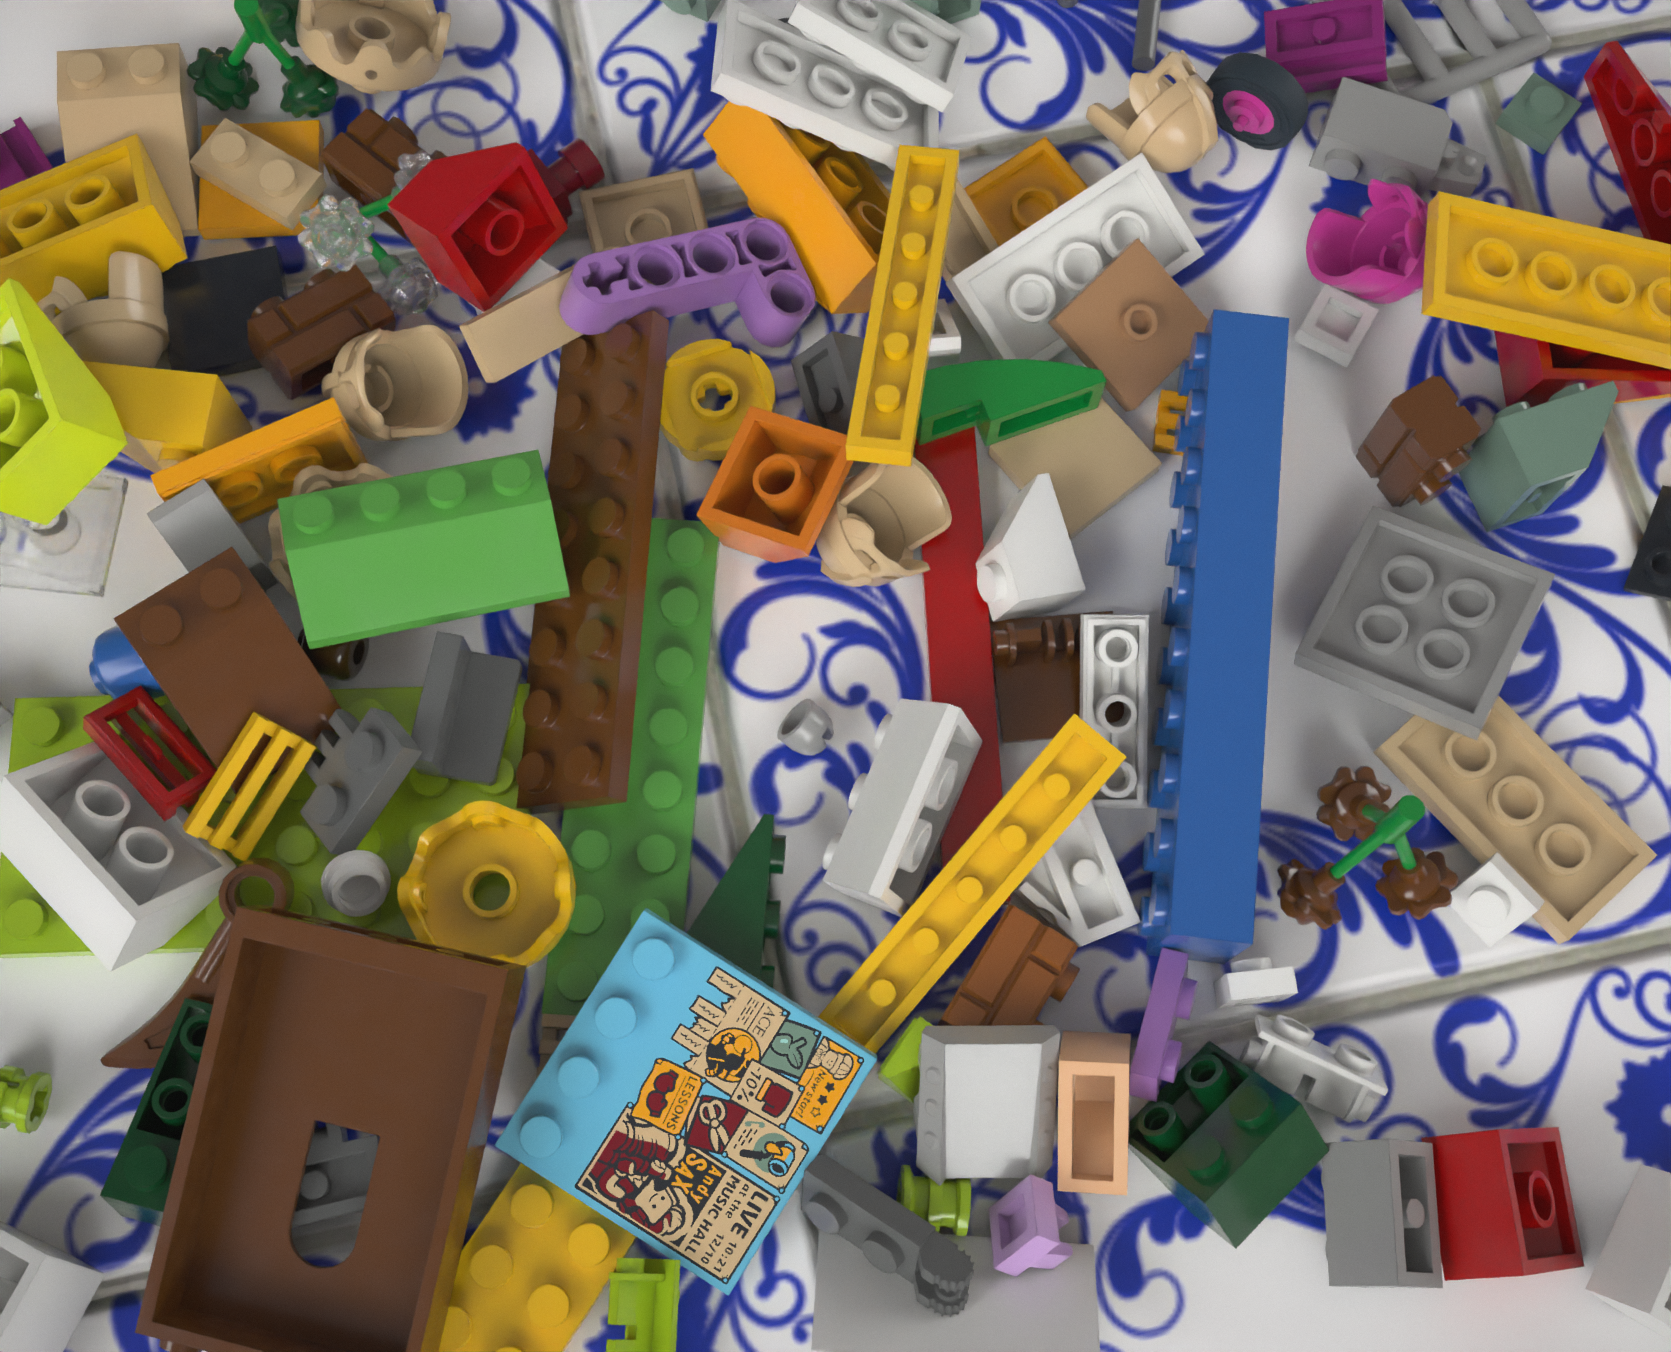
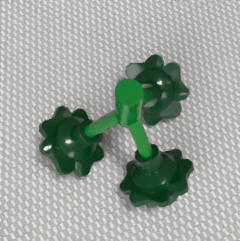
M235 0L234 9L245 30L234 49L229 50L226 47H218L213 52L209 48L202 47L197 52L196 61L189 64L186 70L188 76L196 81L193 86L194 92L198 96L205 97L206 100L221 111H228L231 106L239 110H246L250 104V97L259 90L258 82L250 77L253 73V68L244 59L253 42L258 44L264 43L282 64L280 71L288 81L282 86L284 95L280 108L286 113L291 112L295 118H300L304 114L311 118H316L320 113L329 112L336 104L339 86L336 78L318 68L314 63L305 65L298 56H291L280 44L286 39L291 47L300 46L295 29L299 0Z

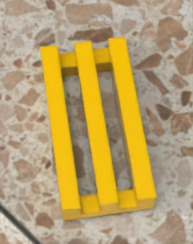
M253 712L182 825L184 831L196 838L201 837L207 840L210 845L220 850L225 849L231 852L234 857L245 862L315 751L316 746L290 730ZM263 733L272 737L216 828L207 824ZM286 746L291 747V750L236 838L231 836Z

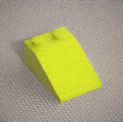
M8 278L0 287V512L47 526L109 462L116 458L118 453L128 444V441L109 394L21 283Z

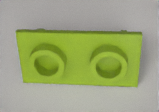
M617 1258L616 1272H609L608 1279L610 1280L608 1324L626 1325L625 1339H607L606 1352H676L678 1303L680 1298V1260Z

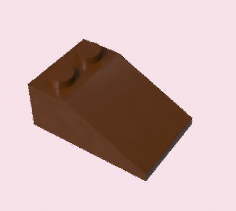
M233 547L228 548L113 618L127 641L217 769L253 712L290 730L314 745L316 738L322 730H329L336 734V731L329 724V719L336 709L342 708L269 597ZM263 733L230 786L235 794L238 793L239 788L272 737ZM286 746L268 777L278 771L291 747Z

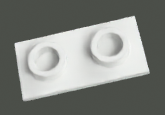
M1259 1014L1256 1015L1254 1021L1257 1034L1262 1040L1259 1044L1249 1039L1240 1056V1062L1291 1095H1294L1303 1075L1306 1074L1314 1078L1305 1096L1306 1102L1349 1123L1354 1118L1363 1122L1368 1120L1376 1100L1375 1097L1367 1094L1369 1089L1384 1096L1388 1092L1381 1072L1375 1069L1377 1061L1374 1058L1347 1044H1340L1337 1051L1312 1039L1315 1033L1310 1028L1290 1017L1277 1015L1275 1021H1272Z

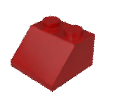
M517 142L431 160L387 204L437 281L483 312L491 309L568 229L527 150Z
M1559 1127L1496 1129L1421 1138L1422 1142L1433 1144L1440 1253L1445 1281L1518 1277L1585 1267Z

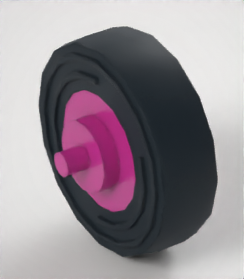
M1239 52L1227 56L1206 82L1213 92L1212 102L1216 122L1219 127L1237 140L1255 149L1272 151L1285 147L1298 134L1307 119L1309 103L1301 85L1290 72L1275 61L1261 55Z

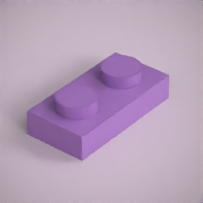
M1162 947L1130 1069V1095L1156 1102L1161 1081L1165 1080L1172 1083L1175 1081L1183 1042L1172 1040L1177 1018L1190 1020L1198 987L1197 980L1187 978L1189 957L1187 953Z

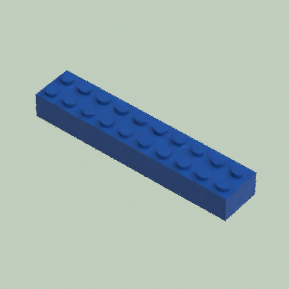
M1214 309L1204 332L1194 333L1189 360L1183 359L1180 367L1178 396H1185L1188 399L1185 415H1179L1177 418L1174 433V451L1184 452L1181 472L1175 471L1173 474L1169 496L1170 508L1179 509L1177 529L1171 528L1169 530L1165 550V565L1174 566L1175 568L1173 588H1165L1161 605V624L1170 625L1168 647L1162 646L1160 648L1156 669V683L1166 685L1164 708H1156L1152 724V745L1161 746L1160 768L1151 770L1147 789V806L1157 808L1155 833H1146L1142 855L1143 871L1152 872L1150 897L1142 896L1138 911L1141 922L1137 924L1138 935L1147 936L1146 955L1160 956L1163 947L1189 954L1188 960L1225 964L1253 945L1289 318Z

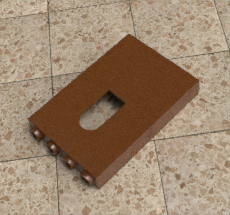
M269 905L237 906L135 1333L160 1339L159 1346L169 1352H201L202 1350L206 1352H439L526 966ZM316 1121L380 1136L355 1246L343 1262L329 1267L316 1266L306 1261L296 1250L292 1239V1223Z

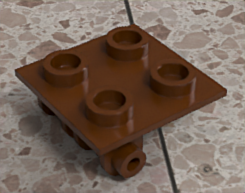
M1113 611L1018 618L997 622L990 621L992 658L1003 743L1053 739L1074 713L1080 718L1081 614H1113ZM1121 701L1109 704L1105 711L1107 722L1114 723L1119 721L1124 715V705Z

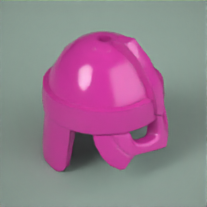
M1371 179L1368 183L1367 191L1373 206L1360 218L1330 208H1324L1316 214L1307 237L1306 258L1308 267L1317 280L1331 287L1351 292L1375 304H1390L1423 289L1428 203L1423 201L1407 185Z

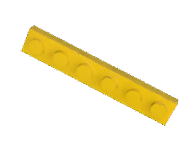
M899 144L846 439V460L911 467L959 170L960 150Z
M1074 713L819 1014L818 1018L876 1054L1127 757Z

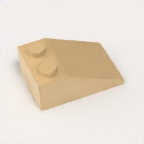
M169 43L57 51V106L65 162L72 161L137 133L144 144L180 222L183 237L201 236L198 230L200 176L196 175L189 163L199 150L197 94L193 90L195 81L187 74L188 64L180 44Z

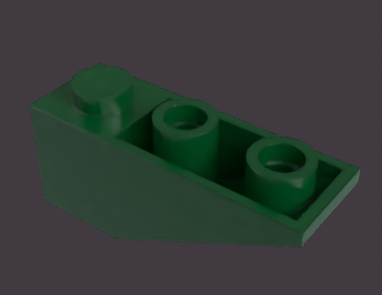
M764 814L687 931V934L774 989L775 966L763 965L765 939L778 940L781 900L769 899L771 874L784 873L786 835L775 834L774 815Z
M188 998L184 999L100 1193V1196L123 1217L157 1226L161 1225L213 1008L211 1004Z

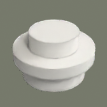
M365 850L348 851L335 857L326 866L321 877V888L327 903L335 910L354 917L364 916L378 909L384 902L391 885V877L386 863L378 855Z

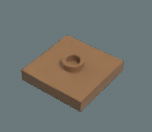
M1137 238L1117 254L1048 323L1086 367L1102 370L1107 381L1105 389L1126 412L1135 410L1182 363L1183 359L1190 355L1193 335L1195 332H1204L1208 319Z

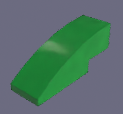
M1031 359L979 360L926 370L916 439L919 445L976 426L986 447L1098 408L1107 381L1102 370L1063 362Z

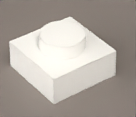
M1324 284L1293 340L1347 368L1379 310L1337 288Z
M1498 852L1450 890L1453 898L1450 906L1490 948L1535 914L1545 902Z
M1268 957L1230 963L1232 973H1226L1213 982L1217 1008L1280 1002L1298 993L1293 966L1272 968L1271 959Z

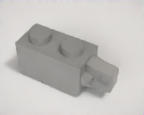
M1342 77L1327 110L1309 167L1325 171L1329 176L1339 180H1352L1367 186L1371 179L1386 183L1404 184L1409 186L1421 199L1427 189L1470 197L1480 181L1486 156L1448 138L1453 122L1444 109Z

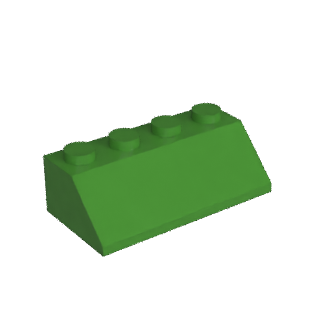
M539 450L277 499L285 552L309 649L570 597L552 503Z

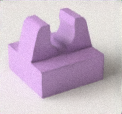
M1030 1174L989 1207L994 1269L1017 1277L1029 1267L1054 1269L1073 1254L1071 1245L1059 1241L1058 1230L1067 1224L1069 1219L1067 1212L1055 1204L1053 1184Z

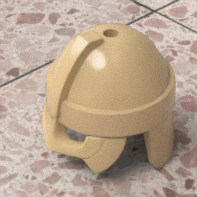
M1183 50L1180 53H1167L1149 73H1133L1129 83L1130 97L1114 109L1110 110L1101 103H1094L1088 107L1086 119L1114 143L1128 161L1143 153L1151 168L1163 173L1187 170L1201 161L1219 141L1215 110L1212 102L1213 92L1198 75L1194 65ZM1164 75L1172 76L1177 83L1173 84Z
M117 251L110 255L108 299L88 301L77 285L67 278L57 276L54 279L52 292L37 303L82 361L154 368L162 352L169 344V330L167 318L164 314L162 273L156 263L139 254ZM56 307L61 311L57 316L55 314Z
M421 325L394 332L379 328L348 341L339 351L332 373L322 379L321 388L324 398L330 399L334 397L349 426L357 433L374 441L391 442L412 437L434 436L452 430L458 424L465 411L469 385L464 360L452 338L437 326Z
M912 457L911 467L871 463L857 475L845 479L816 539L817 549L822 558L821 572L840 585L851 587L868 585L876 587L893 582L899 578L913 576L930 570L926 562L913 560V550L948 529L952 521L947 498L930 471Z

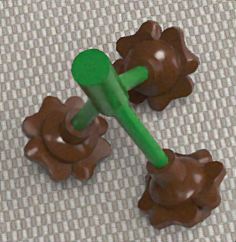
M1367 765L1360 766L1354 772L1347 766L1339 767L1332 781L1319 787L1317 791V798L1324 804L1318 808L1316 816L1320 822L1331 827L1334 836L1338 840L1348 841L1354 835L1362 842L1337 863L1327 862L1318 870L1306 867L1294 858L1287 864L1280 865L1277 868V873L1282 885L1277 890V896L1280 898V906L1287 916L1295 918L1300 925H1308L1314 922L1322 929L1327 930L1333 924H1337L1341 921L1342 915L1337 906L1338 895L1335 890L1345 883L1344 875L1383 843L1394 844L1399 856L1398 859L1388 860L1383 863L1382 870L1385 877L1377 880L1375 884L1376 891L1387 899L1389 911L1393 915L1399 916L1409 911L1411 917L1420 920L1424 919L1433 909L1450 905L1453 898L1449 890L1458 885L1459 879L1457 874L1446 866L1444 854L1433 851L1425 856L1424 851L1420 848L1410 847L1405 834L1424 816L1425 806L1423 802L1414 795H1406L1390 809L1384 802L1390 798L1392 790L1390 786L1377 780L1372 768Z

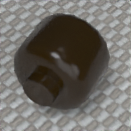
M304 627L300 631L297 640L319 675L341 681L351 680L361 671L368 655L370 642L369 638L309 649Z

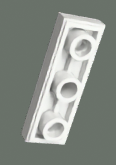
M1081 614L1080 718L1127 757L1091 799L1094 809H1134L1147 807L1149 615ZM1115 701H1121L1124 705L1123 717L1114 723L1107 722L1105 718L1106 708Z

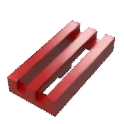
M141 685L83 717V730L164 822L175 816L176 809L184 804L188 808L197 803L199 795L204 792L217 771ZM133 708L194 778L187 781L164 756L161 748L149 735H146L126 712ZM111 721L172 791L168 792L107 722Z

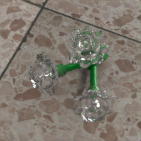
M419 150L414 155L405 153L398 157L400 171L394 175L397 185L392 188L390 195L359 208L358 203L353 198H345L339 203L333 195L326 194L321 197L316 207L304 210L300 214V222L307 229L299 234L298 242L301 246L312 252L317 266L328 268L334 262L340 271L347 272L358 258L371 254L379 263L378 271L386 279L384 285L377 292L397 315H419L425 312L430 302L436 300L439 295L436 286L438 281L425 261H422L419 257H414L409 262L403 263L397 255H388L372 237L371 234L374 232L375 225L369 218L390 210L387 204L431 160H434L431 159L425 150Z

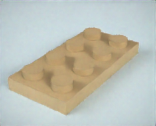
M1499 695L1477 740L1414 715L1373 752L1481 864L1498 852L1545 902L1532 917L1558 944L1569 941L1657 856Z

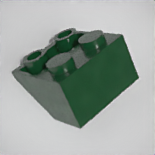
M1208 1041L1177 1072L1174 1083L1168 1082L1159 1091L1156 1102L1149 1101L1129 1121L1128 1148L1190 1213L1235 1249L1330 1151L1303 1105L1298 1100L1211 1041Z

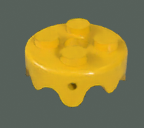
M474 801L466 804L452 816L430 826L421 834L417 841V848L410 867L398 882L397 896L402 913L418 941L525 965L527 968L546 956L557 945L567 930L575 908L576 881L573 865L564 846L544 822L497 802ZM490 874L502 875L507 878L510 885V894L505 904L491 911L478 908L474 900V889L477 883L483 877Z

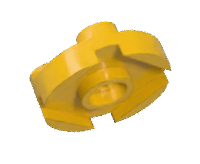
M705 339L680 348L666 362L667 368L664 374L660 429L668 441L678 447L681 454L688 460L696 462L706 459L711 461L724 460L750 406L775 412L776 394L772 374L765 362L749 350V355L741 349L733 348L730 341ZM716 388L720 396L730 394L732 400L726 402L724 409L719 411H712L710 408L704 409L700 406V403L706 401L705 391Z

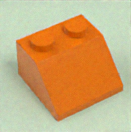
M750 406L696 516L714 536L719 537V541L723 546L773 563L808 557L854 462L846 460L845 445L847 435Z

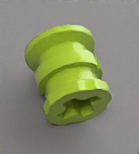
M5 1065L0 1069V1128L5 1129L11 1123H14L18 1132L28 1134L39 1128L48 1110L52 1093V1078L49 1073L38 1071L32 1073L29 1077L26 1076L23 1068Z
M902 1165L898 1178L896 1201L936 1227L935 1231L938 1233L940 1227L952 1228L954 1235L966 1236L971 1210L970 1178L945 1179L939 1186L927 1175L926 1177L914 1176L910 1165Z

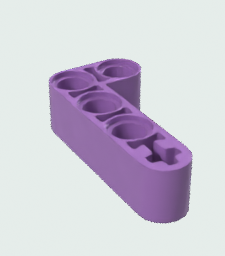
M752 218L584 256L574 265L561 296L559 309L561 317L570 328L582 334L593 335L609 332L618 324L625 323L636 315L652 310L667 318L735 301L748 331L755 340L769 347H783L792 341L814 308L816 296L794 245L784 228L767 218ZM644 279L651 281L653 284L648 283Z

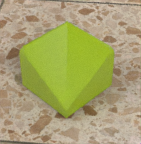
M921 1016L918 1019H913L877 1072L879 1074L878 1079L913 1104L914 1097L919 1093L920 1085L918 1051L922 1031L926 1026H933Z

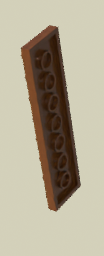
M653 310L636 315L627 322L618 324L609 332L593 335L583 334L562 346L547 486L570 597L536 603L534 606L526 683H530L529 696L523 707V719L526 725L522 759L516 771V780L519 785L516 808L529 809L531 814L627 802L669 320Z

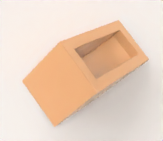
M1063 1031L1058 1077L1057 1191L1127 1195L1131 1034Z

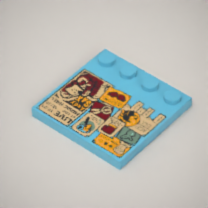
M646 908L494 1146L670 1259L680 1260L681 1266L729 1296L804 1177V1170L816 1158L877 1061V1055Z

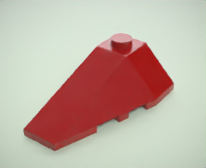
M1617 40L1606 42L1585 73L1584 79L1643 238L1671 244V107Z

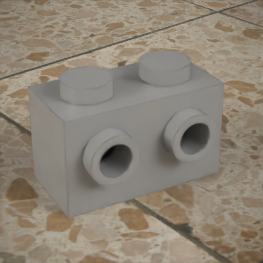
M1389 1138L1325 1143L1330 1151L1322 1158L1321 1182L1325 1201L1327 1237L1325 1253L1328 1261L1329 1286L1443 1288L1433 1144Z

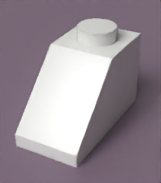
M1049 473L1038 474L1010 499L975 563L978 572V590L982 599L988 604L993 622L1058 611L1086 590Z

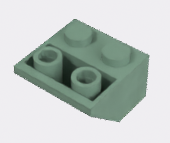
M1614 381L1589 389L1585 383H1577L1555 393L1550 397L1549 402L1530 407L1526 401L1506 407L1492 417L1493 425L1471 445L1473 449L1469 452V455L1473 460L1458 472L1486 533L1542 514L1589 467L1619 392Z

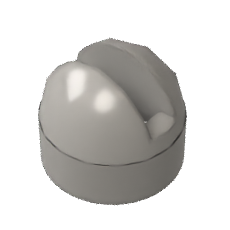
M805 699L798 703L784 718L778 729L777 738L791 750L802 755L813 756L822 752L827 747L824 739L829 740L833 737L832 720L825 710L814 701Z

